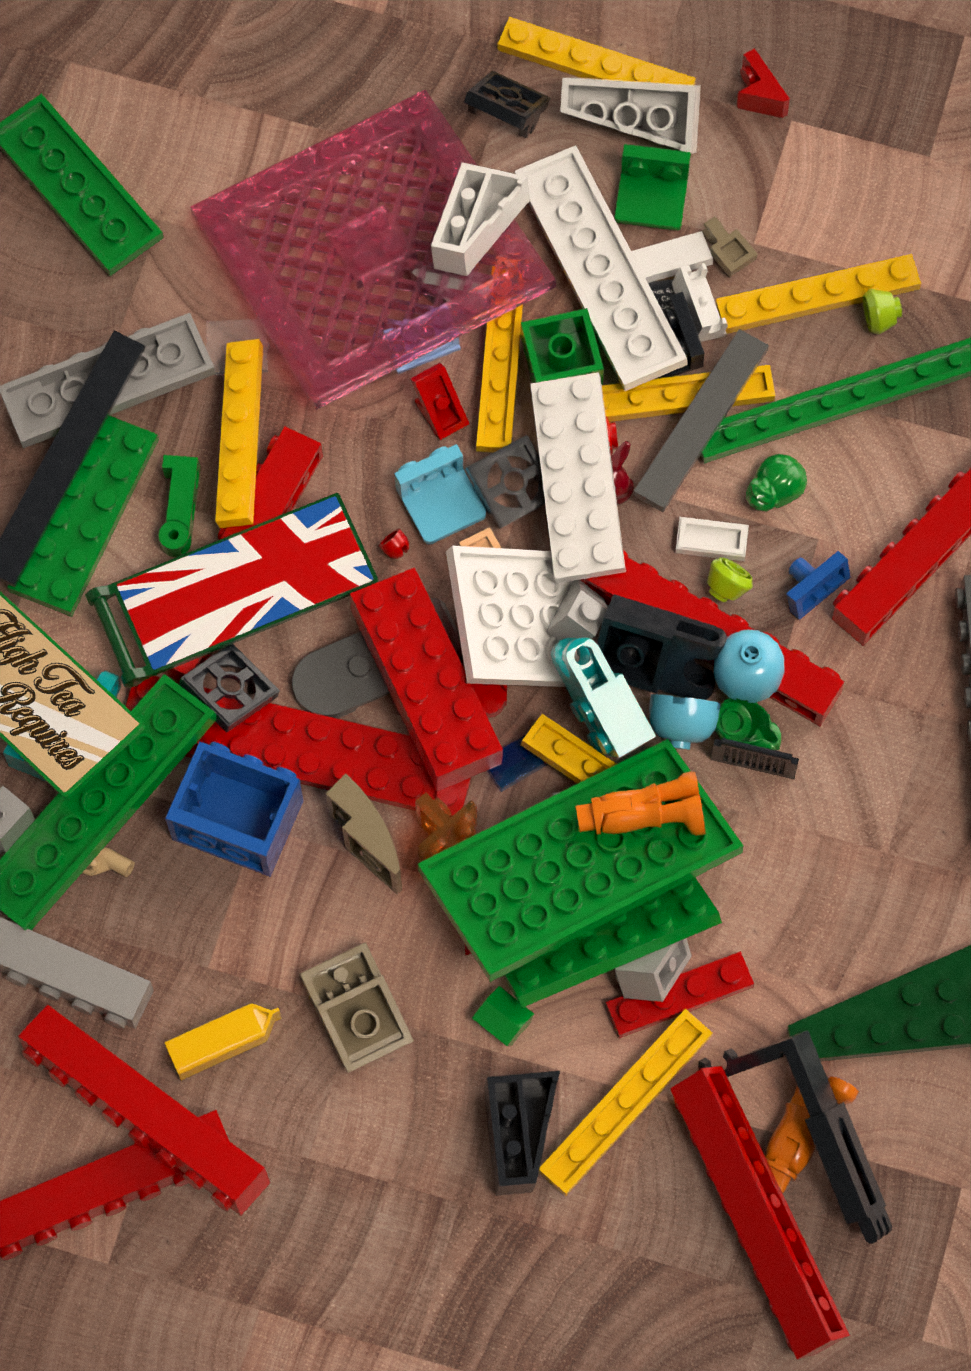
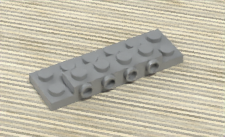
M190 313L151 328L139 329L133 335L128 336L145 345V350L109 415L216 374L215 367ZM107 342L99 348L86 353H77L68 360L55 365L43 366L37 372L0 385V395L23 448L57 435Z

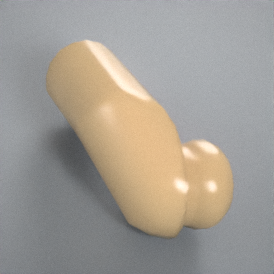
M105 847L82 873L94 876L113 870L124 877H128L134 869L135 862Z

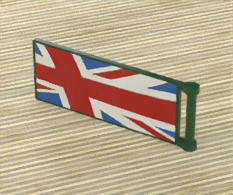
M334 493L112 584L90 589L85 596L89 605L94 606L123 673L120 678L124 687L132 688L150 677L349 597L350 593L379 581L340 494ZM115 595L146 664L144 667L135 668L107 600Z

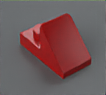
M755 48L744 53L740 73L748 87L738 92L737 108L779 118L787 116L790 98Z
M439 362L410 378L418 396L415 399V403L439 440L470 424L443 364Z

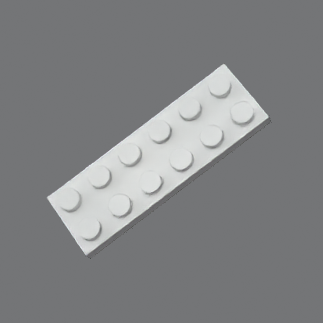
M597 372L532 383L531 392L554 579L556 583L624 573L626 569L600 374Z

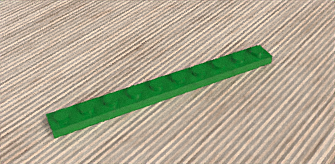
M971 337L726 417L701 453L703 463L705 464L970 377Z

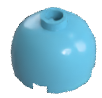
M741 630L731 634L727 638L718 657L714 659V678L717 685L729 698L734 700L738 698L740 700H748V703H756L767 699L778 690L784 675V656L779 644L768 634L758 630Z
M651 694L649 720L653 731L659 737L669 739L674 748L690 750L691 743L705 741L715 730L719 718L720 703L695 698Z

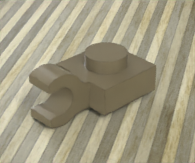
M715 216L704 223L705 229L702 230V233L708 242L714 244L710 247L711 255L729 277L756 260L757 252L738 229L729 234Z

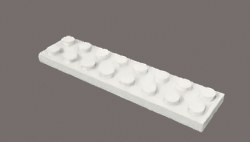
M575 145L515 170V174L528 177L530 197L528 203L582 309L588 308L593 330L624 391L688 365L683 349L577 146Z

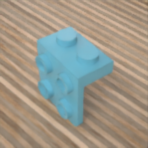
M457 444L449 448L446 446L434 450L428 458L419 462H408L401 466L398 472L394 473L396 491L426 544H433L484 520L486 517V509L464 471L463 454Z

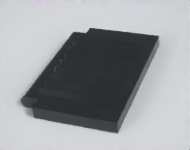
M722 738V740L715 739L711 758L713 761L789 779H795L799 758L792 757L793 754L725 738Z

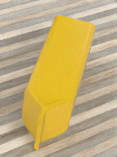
M248 1004L164 1043L180 1080H183L267 1042L274 1023L282 1018L279 1008L269 1010L255 1004Z

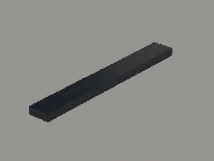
M115 330L113 331L0 537L1 581L16 587L141 358L145 345Z

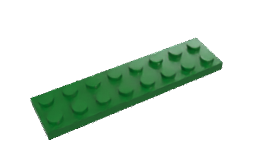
M164 674L131 711L144 723L145 730L71 799L66 800L58 793L0 859V911L25 931L26 929L32 930L216 721V713Z

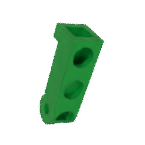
M163 455L162 469L164 477L171 479L166 523L160 528L158 535L163 552L170 557L176 558L186 554L191 547L201 467L198 457Z

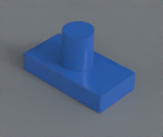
M837 551L817 569L804 558H798L791 564L789 574L799 583L786 593L790 613L800 620L851 578L848 559L843 554Z

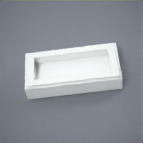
M680 517L675 553L745 561L749 525Z

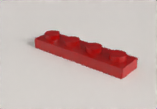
M740 951L680 974L663 1002L627 999L621 996L606 1002V1008L620 1039L678 1017L685 1009L691 1012L752 989L755 984Z

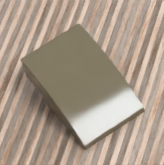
M345 774L326 793L329 816L342 826L345 849L398 895L402 891L401 872L391 835L371 800Z
M366 942L298 974L347 1073L414 1041Z

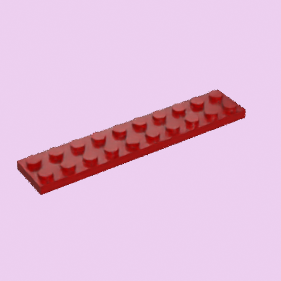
M150 677L139 685L132 687L126 707L132 711L161 677ZM204 688V691L207 694L213 690L209 688ZM223 697L216 702L219 707L225 709L243 708L235 699ZM273 703L267 704L227 733L214 722L184 756L192 758L199 742L208 745L211 742H217L229 748L230 753L243 757L247 754L260 759L266 767L274 770L277 767L286 768L297 775L296 778L300 779V784L329 791L347 774L371 801L460 822L472 777L436 791L411 736Z

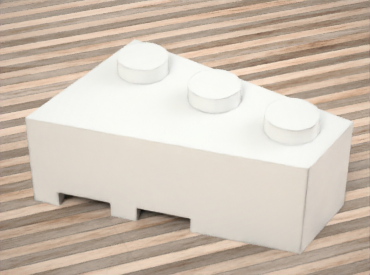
M462 162L431 244L434 269L467 276L529 202L528 177Z

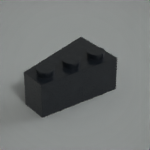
M560 1071L486 1078L483 1088L496 1196L533 1192L538 1178Z

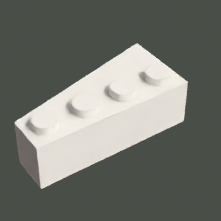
M566 77L562 78L560 112L693 154L696 153L701 85Z

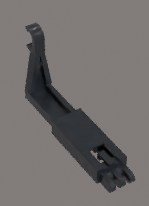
M808 1030L738 1056L732 1048L726 1050L723 1058L727 1062V1068L724 1070L727 1077L784 1057L783 1055L786 1056L810 1115L809 1118L805 1119V1122L847 1225L858 1222L865 1241L870 1244L892 1231V1224L885 1209V1201L845 1103H837ZM707 1058L700 1060L698 1063L699 1070L712 1067L711 1061Z

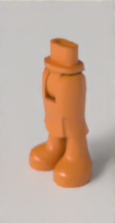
M695 771L683 773L677 779L657 786L653 783L642 789L612 792L601 797L591 798L592 803L576 806L580 832L596 830L598 835L601 834L602 827L603 833L620 834L646 827H661L664 823L681 822L686 825L691 835H705L702 804ZM680 800L678 802L662 805V802L664 801Z
M829 1077L828 1081L837 1103L851 1104L856 1099L859 1090L840 1078ZM798 1085L791 1102L786 1103L784 1116L773 1132L765 1152V1158L782 1193L785 1192L790 1180L796 1181L797 1175L806 1167L816 1147L805 1122V1119L809 1118L810 1115Z

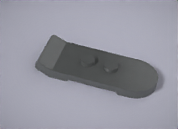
M431 598V602L462 663L464 661L459 631L445 603L438 598ZM361 631L305 656L298 663L292 678L295 699L304 711L333 718L343 717L354 712L362 705L390 694Z

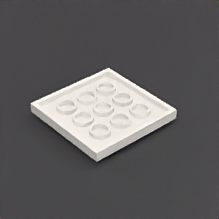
M451 546L446 551L467 683L566 687L551 659V650L559 640L548 633L547 629L573 581L556 583L551 551ZM577 650L575 651L574 656L576 662L579 660Z

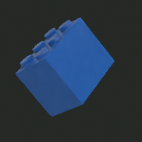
M199 742L165 818L171 838L179 843L271 877L304 801L300 779L296 778L297 775L286 768L277 767L274 770L266 767L260 759L245 754L243 757L232 754L229 748L220 743L211 742L208 745Z

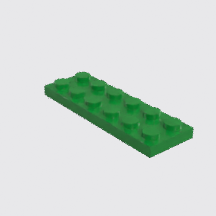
M42 93L0 122L1 151L109 276L115 274L164 238L161 229Z
M110 415L108 416L16 587L8 585L7 588L10 593L73 617L159 441L158 434Z
M695 877L503 976L521 1008L719 925L722 923L720 913Z

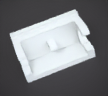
M704 263L699 266L698 270L692 273L689 265L680 267L672 282L675 294L679 292L684 293L700 342L725 337V330L728 327L726 319L720 318L706 279L708 270Z

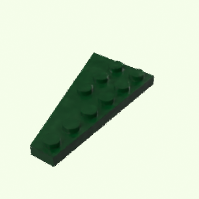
M971 945L792 1023L787 1027V1035L790 1037L808 1030L821 1062L971 1047Z

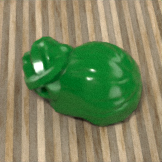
M776 454L766 458L747 486L745 498L748 504L758 511L767 512L773 508H780L791 503L804 494L807 486L806 471L801 463L790 455Z
M729 698L720 705L719 718L715 728V732L720 740L725 738L772 750L780 749V729L776 723L771 722L770 715L757 702L748 703V700Z

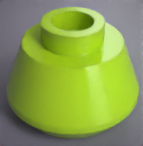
M869 289L863 295L864 315L870 332L880 335L895 326L897 318L902 317L899 297L893 298L891 292Z
M723 557L711 562L707 584L711 587L709 593L722 602H727L728 599L735 601L752 589V576L737 563Z

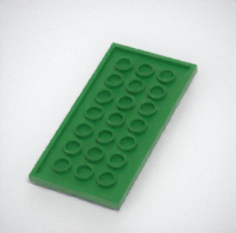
M669 739L418 863V872L490 982L743 853L744 845L699 782L698 788L704 817L705 835H691L686 825L681 822L664 823L661 827H646L620 834L603 833L602 827L601 834L598 835L596 830L579 831L577 805L592 803L591 798L601 797L612 792L642 789L653 783L657 786L675 780L683 773L691 771ZM680 800L664 801L662 802V805L678 802Z

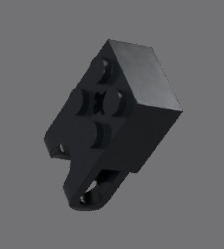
M614 594L603 617L597 645L612 672L622 673L628 685L656 694L661 690L684 698L707 700L712 696L715 688L714 674L711 670L697 664L694 659L714 660L718 658L725 645L727 636L724 630L714 625Z

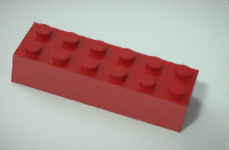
M411 568L350 593V610L436 791L501 765L503 748L472 684L467 683L465 670L416 568Z

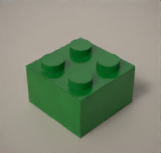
M588 308L521 322V343L532 383L599 372L601 384L603 385L604 368Z

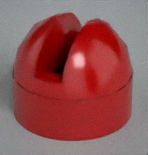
M398 528L380 542L379 548L388 557L399 559L404 556L403 552H408L409 540L402 530Z

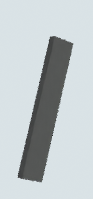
M740 329L738 330L635 488L633 496L661 512L665 511L764 358L769 348L768 344Z

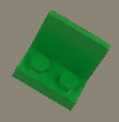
M624 144L615 211L616 223L676 231L681 230L691 152Z

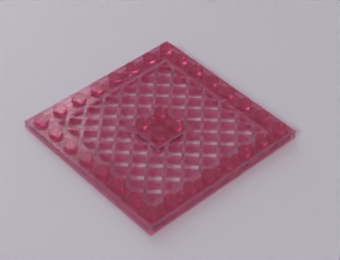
M426 90L190 206L193 217L315 410L556 288V279L515 219L491 246L490 249L494 254L486 253L467 276L434 269L431 244L462 162L478 165ZM400 145L414 147L412 155L397 153ZM422 149L429 159L420 157ZM370 160L385 162L383 169L368 168ZM393 164L408 166L405 175L391 172ZM415 169L429 170L428 179L414 177ZM438 173L445 182L436 181ZM341 174L355 176L353 185L340 183ZM364 178L378 181L376 189L361 187ZM386 183L401 185L398 194L384 191ZM409 187L424 190L421 198L406 196ZM312 189L326 191L324 199L309 197ZM431 193L446 194L444 203L429 200ZM334 194L349 196L346 204L332 202ZM357 197L371 200L369 209L354 206ZM283 203L296 206L293 215L280 212ZM379 203L393 204L392 212L389 211L385 204L379 206ZM402 206L417 209L414 218L400 215ZM305 208L319 210L317 218L302 217ZM425 211L439 213L437 222L423 220ZM327 213L342 215L339 224L325 221ZM253 218L267 221L264 230L250 227ZM275 223L289 225L287 233L273 232ZM298 227L312 230L309 239L295 236ZM401 227L410 228L408 236L405 235ZM418 230L433 233L431 241L416 239ZM320 232L326 233L327 242L318 241ZM250 238L260 240L257 249L251 242ZM268 242L281 244L280 253L265 251ZM290 248L305 249L302 258L288 256ZM417 251L426 253L424 261H418ZM313 252L328 254L325 263L311 260ZM336 256L342 263L343 267L333 265ZM266 263L275 264L272 273ZM480 263L496 266L493 275L478 273ZM283 267L298 269L295 278L282 276ZM415 268L421 269L417 281L402 279L404 270L413 271ZM306 271L321 273L318 283L303 280ZM395 271V274H394L393 277H392V276H387L388 274H390V273H392V272ZM427 271L443 275L440 286L424 283ZM329 275L344 278L341 287L327 285ZM450 277L466 281L463 291L447 288ZM352 280L358 290L365 287L364 292L349 289ZM474 283L480 284L479 286L472 289ZM374 286L390 287L387 296L372 294ZM281 287L290 288L288 298ZM299 290L314 293L311 302L296 300ZM397 290L413 292L410 301L396 299ZM322 295L335 297L334 307L320 305ZM420 295L435 296L433 306L418 303ZM444 298L450 300V301H448V302L442 304ZM345 300L359 302L357 312L342 309ZM368 304L383 307L380 317L365 314ZM391 309L406 312L403 321L389 319L388 316ZM296 311L306 313L304 322ZM414 314L420 315L412 320ZM315 315L328 317L327 326L313 325L312 322ZM337 321L353 322L350 331L335 329ZM361 324L376 327L373 337L358 334ZM384 329H393L383 334ZM312 336L322 338L320 346L317 345ZM330 341L346 342L343 351L339 352L328 349ZM354 344H355V345H360V347H358V348L352 350Z

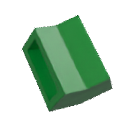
M498 986L483 1002L472 1019L503 1044L512 1046L520 1034L530 1025L534 1013L527 1007L521 1008L517 999Z

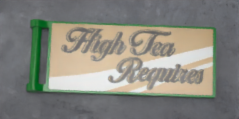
M0 591V738L63 798L69 800L140 735L146 727L136 715Z

